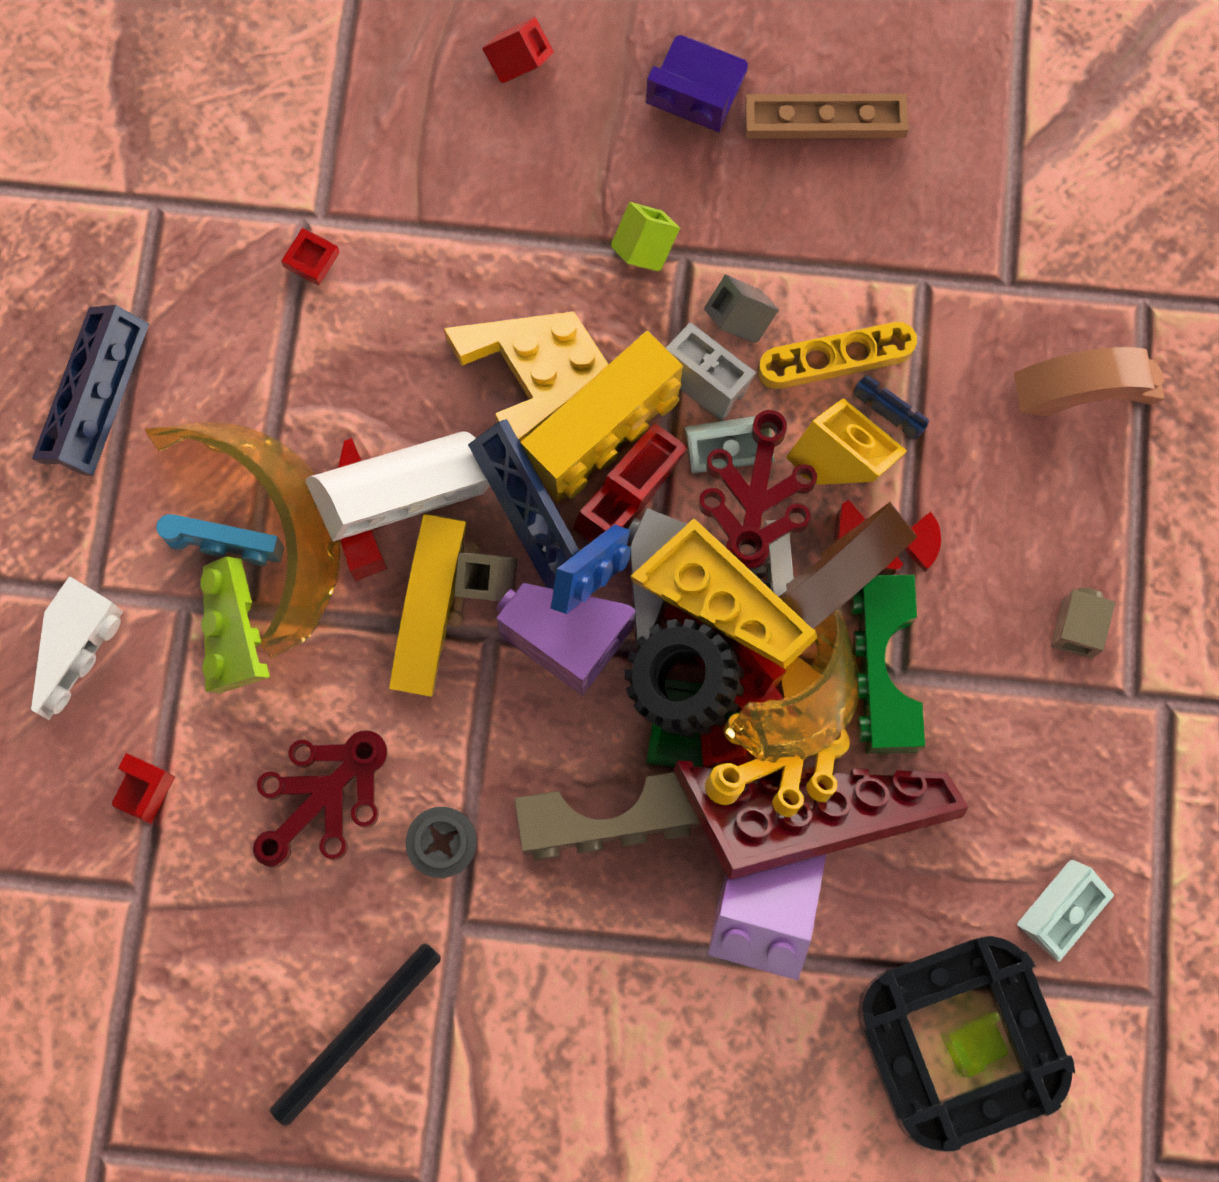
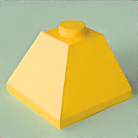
M843 398L811 422L785 458L794 465V468L801 464L813 467L817 473V485L863 483L876 481L900 460L907 450ZM800 474L802 477L811 480L809 476Z

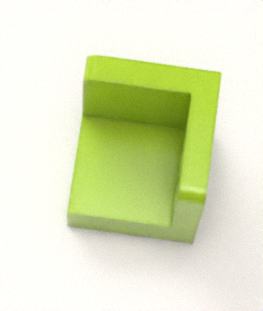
M629 202L611 242V247L627 264L660 271L680 227L662 210Z

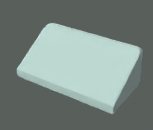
M756 416L685 426L684 431L691 473L707 472V457L715 449L728 451L732 456L734 467L754 465L757 443L752 438L751 430ZM770 428L761 430L762 435L772 437ZM722 459L712 461L713 466L716 468L727 466L726 462Z
M1070 860L1019 920L1017 925L1051 957L1060 962L1113 898L1114 894L1091 867L1075 860Z

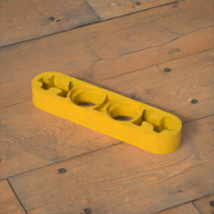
M892 322L774 347L762 355L758 366V377L768 388L784 389L900 364L912 356L917 345V334L906 323ZM892 335H897L899 341L906 340L902 351H898L896 345L883 346L880 356H877V346L888 344ZM853 342L862 343L867 347L869 356L861 361L853 360L848 356L846 347ZM812 351H821L827 356L829 364L823 369H814L808 365L806 355ZM794 355H798V368L801 373H796L797 365L786 367L782 376H777L773 370L768 371L772 361H778L779 366H788L793 364Z

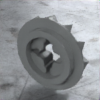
M449 807L428 809L413 820L407 831V855L411 863L427 876L445 879L461 873L474 858L477 844L476 833L469 819L458 810ZM431 827H434L443 836L449 833L453 834L456 831L459 832L449 842L450 852L454 857L450 859L447 854L444 855L440 850L425 854L430 850V846L434 844L433 833L430 830Z

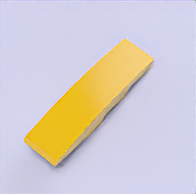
M423 514L401 617L389 689L430 697L434 694L440 654L444 649L450 607L454 601L458 553H462L467 521Z

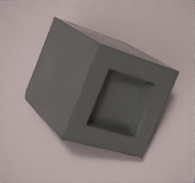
M726 274L703 308L719 329L753 343L759 342L779 311L762 290Z

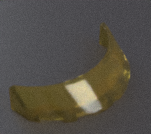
M196 422L146 428L147 436L158 451H162L185 439L200 441L211 451L225 452L246 467L262 484L272 499L282 522L287 547V572L279 607L267 631L261 638L262 643L260 645L270 658H274L309 639L320 624V618L330 601L334 587L337 586L340 571V540L332 541L305 481L307 477L313 476L315 473L295 452L281 442L264 433L244 426L221 422Z

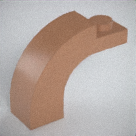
M1109 347L1079 351L1044 360L1014 372L1022 413L1048 417L1073 406L1099 400L1123 399L1149 405L1165 400L1162 388V371L1157 364V360L1149 359L1147 349Z

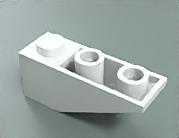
M70 576L45 610L31 710L50 720L53 714H58L65 708L71 697L70 689L79 677H84L91 670L96 661V655L94 654L104 640L108 641L115 635L120 627V617L123 614V611L113 602Z

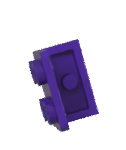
M679 35L674 38L661 68L653 66L647 78L646 104L720 132L745 78L748 63L742 58Z

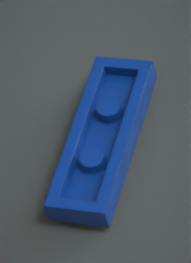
M614 524L559 566L556 571L550 609L568 614L581 602H586L589 596L599 587H604L616 573L622 572L626 568L631 555V548L627 546L630 530Z

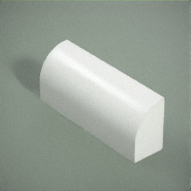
M462 431L307 477L305 480L332 541L484 494L490 484L468 446L476 438L472 434Z

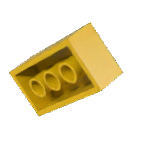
M648 330L521 442L545 489L557 503L566 496L571 499L579 494L588 483L586 478L597 468L603 471L609 467L618 457L619 453L617 450L628 440L631 443L639 440L648 430L649 425L647 423L658 413L661 416L666 415L679 402L680 398L678 395L682 386L683 365Z

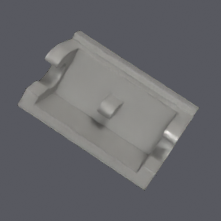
M691 322L666 347L683 365L682 386L680 390L720 421H723L729 414L736 399H742L752 378L756 374L754 370Z

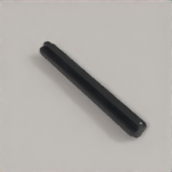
M424 943L412 954L272 1105L270 1113L280 1124L287 1126L292 1123L436 967L441 957L430 945Z

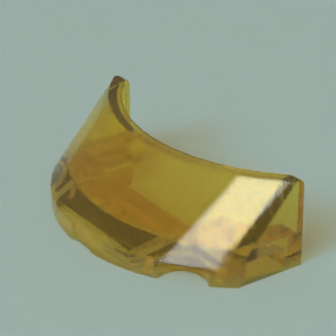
M841 607L813 629L816 631L817 639L810 646L815 643L817 655L811 667L821 676L811 686L794 696L772 702H749L726 731L730 737L761 762L776 763L782 757L799 756L802 760L813 756L831 745L839 737L841 730L845 729L852 720L859 700L857 679L859 670Z

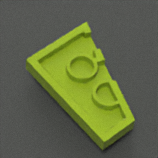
M226 556L204 565L200 585L204 603V616L201 628L204 634L205 658L202 665L205 677V691L223 693L270 678L267 664L259 663L255 648L262 643L258 628H251L247 613L250 610L252 601L242 559Z

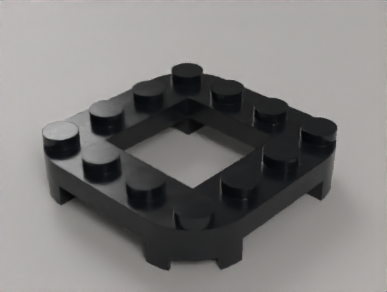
M994 936L980 937L881 973L867 985L860 995L858 1011L860 1027L894 1117L904 1134L920 1146L943 1152L960 1150L961 1146L1042 1115L1049 1116L1062 1107L1061 1103L1070 1090L1072 1073H1075L1072 1055L1066 1054L1032 969L1036 966L1026 951L1023 952L1018 946L1008 940ZM987 984L1021 1070L940 1101L907 1015L913 1011Z

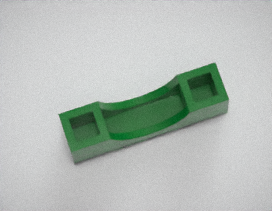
M877 575L850 598L852 615L858 614L859 631L853 632L854 657H861V673H856L855 694L856 699H863L864 716H858L857 720L858 741L865 742L866 754L918 753L925 747L923 703L903 694L891 681L885 665V651L890 637L898 631L909 627L917 618L915 575Z

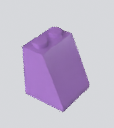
M523 583L516 592L509 590L496 607V611L499 613L496 619L500 636L582 696H584L634 629L636 610L628 604L589 597L586 602H581L568 614H563L550 609L553 589Z
M826 854L729 880L725 873L717 900L708 955L799 980L811 942Z

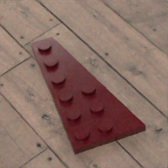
M677 761L673 771L729 880L962 818L969 807L947 772L896 770L894 775H873L869 773L868 769L852 768L851 773H832L838 784L837 790L829 800L819 802L811 798L806 789L808 781L814 775L815 767L803 766L799 790L804 797V803L794 816L784 817L776 812L772 803L774 796L779 791L783 769L745 784V788L738 799L730 805H721L714 802L705 791V781L714 768L693 767V761ZM716 762L715 767L718 766V765L727 764V763ZM817 782L820 788L827 790L823 784ZM783 797L786 803L793 805L791 800Z

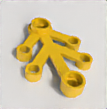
M776 700L766 701L757 714L758 722L767 730L781 729L802 738V740L794 743L754 728L752 720L744 714H733L723 728L727 740L734 744L744 743L769 752V754L738 767L729 763L716 766L705 781V791L711 800L721 805H730L738 799L745 788V784L783 769L779 791L774 796L772 803L778 814L784 817H792L804 803V797L799 790L803 761L811 756L816 757L814 775L806 786L810 797L816 801L825 802L837 790L838 784L832 775L834 759L842 757L850 745L848 733L839 723L826 718L810 723L788 715L786 707L781 702ZM768 712L773 713L777 718L771 717ZM734 726L740 727L743 732H739ZM817 782L823 784L827 790L820 788ZM783 797L791 800L793 805L786 803Z

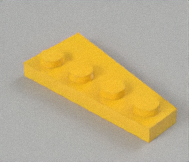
M695 518L630 576L636 585L783 668H786L817 639L816 631Z

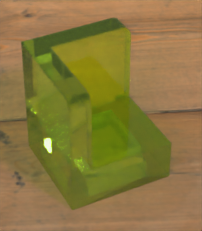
M997 1011L981 1014L940 1034L960 1077L970 1078L985 1071L984 1066L1008 1055L1009 1050L995 1024L1000 1021Z

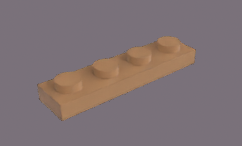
M746 94L745 96L746 139L906 138L908 133L907 94Z

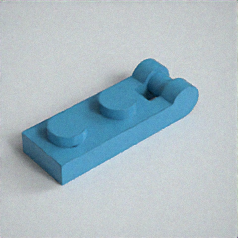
M167 514L162 516L156 525L158 534L175 550L184 549L191 544L200 546L199 550L208 555L225 557L226 552L242 555L241 559L243 561L260 566H266L267 561L280 563L284 551V546L278 536L198 519Z

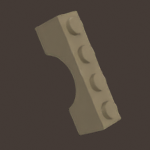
M674 772L646 777L643 792L635 805L624 814L611 819L598 820L580 815L570 808L559 791L514 798L522 852L524 855L532 854L533 861L560 857V849L572 847L577 848V854L601 851L604 849L603 842L620 840L621 847L647 843L646 835L664 833L665 840L687 837L691 835L690 828L697 827L700 823Z

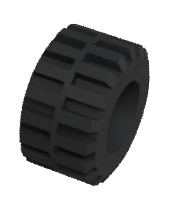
M676 619L666 621V629H663L658 624L649 629L652 636L648 640L641 636L636 641L641 646L638 653L630 651L627 658L633 664L632 669H625L624 679L631 683V686L627 687L626 691L628 697L636 702L633 707L639 714L646 717V720L673 735L679 733L684 737H694V732H699L702 735L712 733L710 726L716 724L722 727L727 723L724 715L728 710L735 714L739 707L734 702L735 697H743L744 687L739 683V679H743L745 676L744 669L738 665V661H740L738 654L712 628L705 624L700 626L694 620L685 619L684 624H681ZM685 657H701L705 664L706 674L700 690L687 700L679 702L670 701L665 690L666 676L670 668L677 661Z

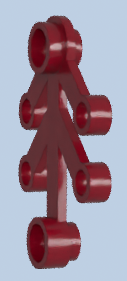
M764 410L758 413L753 421L751 434L757 443V450L750 486L732 464L733 459L728 451L715 449L707 457V472L712 477L721 478L745 510L743 526L726 507L725 495L721 490L707 488L701 493L699 499L701 513L716 520L728 537L726 548L749 570L756 569L765 563L769 555V545L789 532L800 533L808 527L811 518L810 511L805 505L795 503L786 509L783 517L760 529L764 513L795 493L806 494L811 492L817 481L815 469L810 465L801 464L793 469L790 476L767 490L774 447L782 443L787 430L786 419L775 410ZM770 428L776 435L774 437H766L762 435L761 430ZM722 459L726 462L727 466L716 468L713 466L712 461ZM805 474L810 477L811 482L802 484L797 481L796 476ZM713 497L720 504L717 507L711 508L705 504L704 500ZM799 513L804 517V521L802 523H794L789 515ZM748 544L755 549V553L744 555L739 548L742 545Z
M363 730L356 732L349 737L345 744L312 745L307 740H297L292 743L288 755L290 760L300 768L309 767L314 762H343L331 775L281 777L278 773L269 771L263 773L258 778V792L270 800L278 799L282 795L311 794L276 831L263 832L256 838L253 845V853L259 863L271 868L285 864L291 855L290 842L324 808L325 835L319 843L320 852L329 860H339L344 857L348 850V844L343 837V788L355 776H357L358 802L351 809V818L355 824L362 828H369L376 824L379 818V811L375 805V772L385 764L388 749L383 738L373 731ZM364 744H368L373 748V753L368 759H360L357 756L359 747ZM302 746L309 747V758L305 761H298L295 757L297 749ZM270 778H276L279 782V787L274 793H266L264 790V784ZM363 806H369L373 810L372 818L367 822H361L357 817L358 810ZM332 838H337L341 841L340 851L333 855L328 854L326 851L327 842ZM269 840H275L278 844V851L273 856H266L263 852V846Z

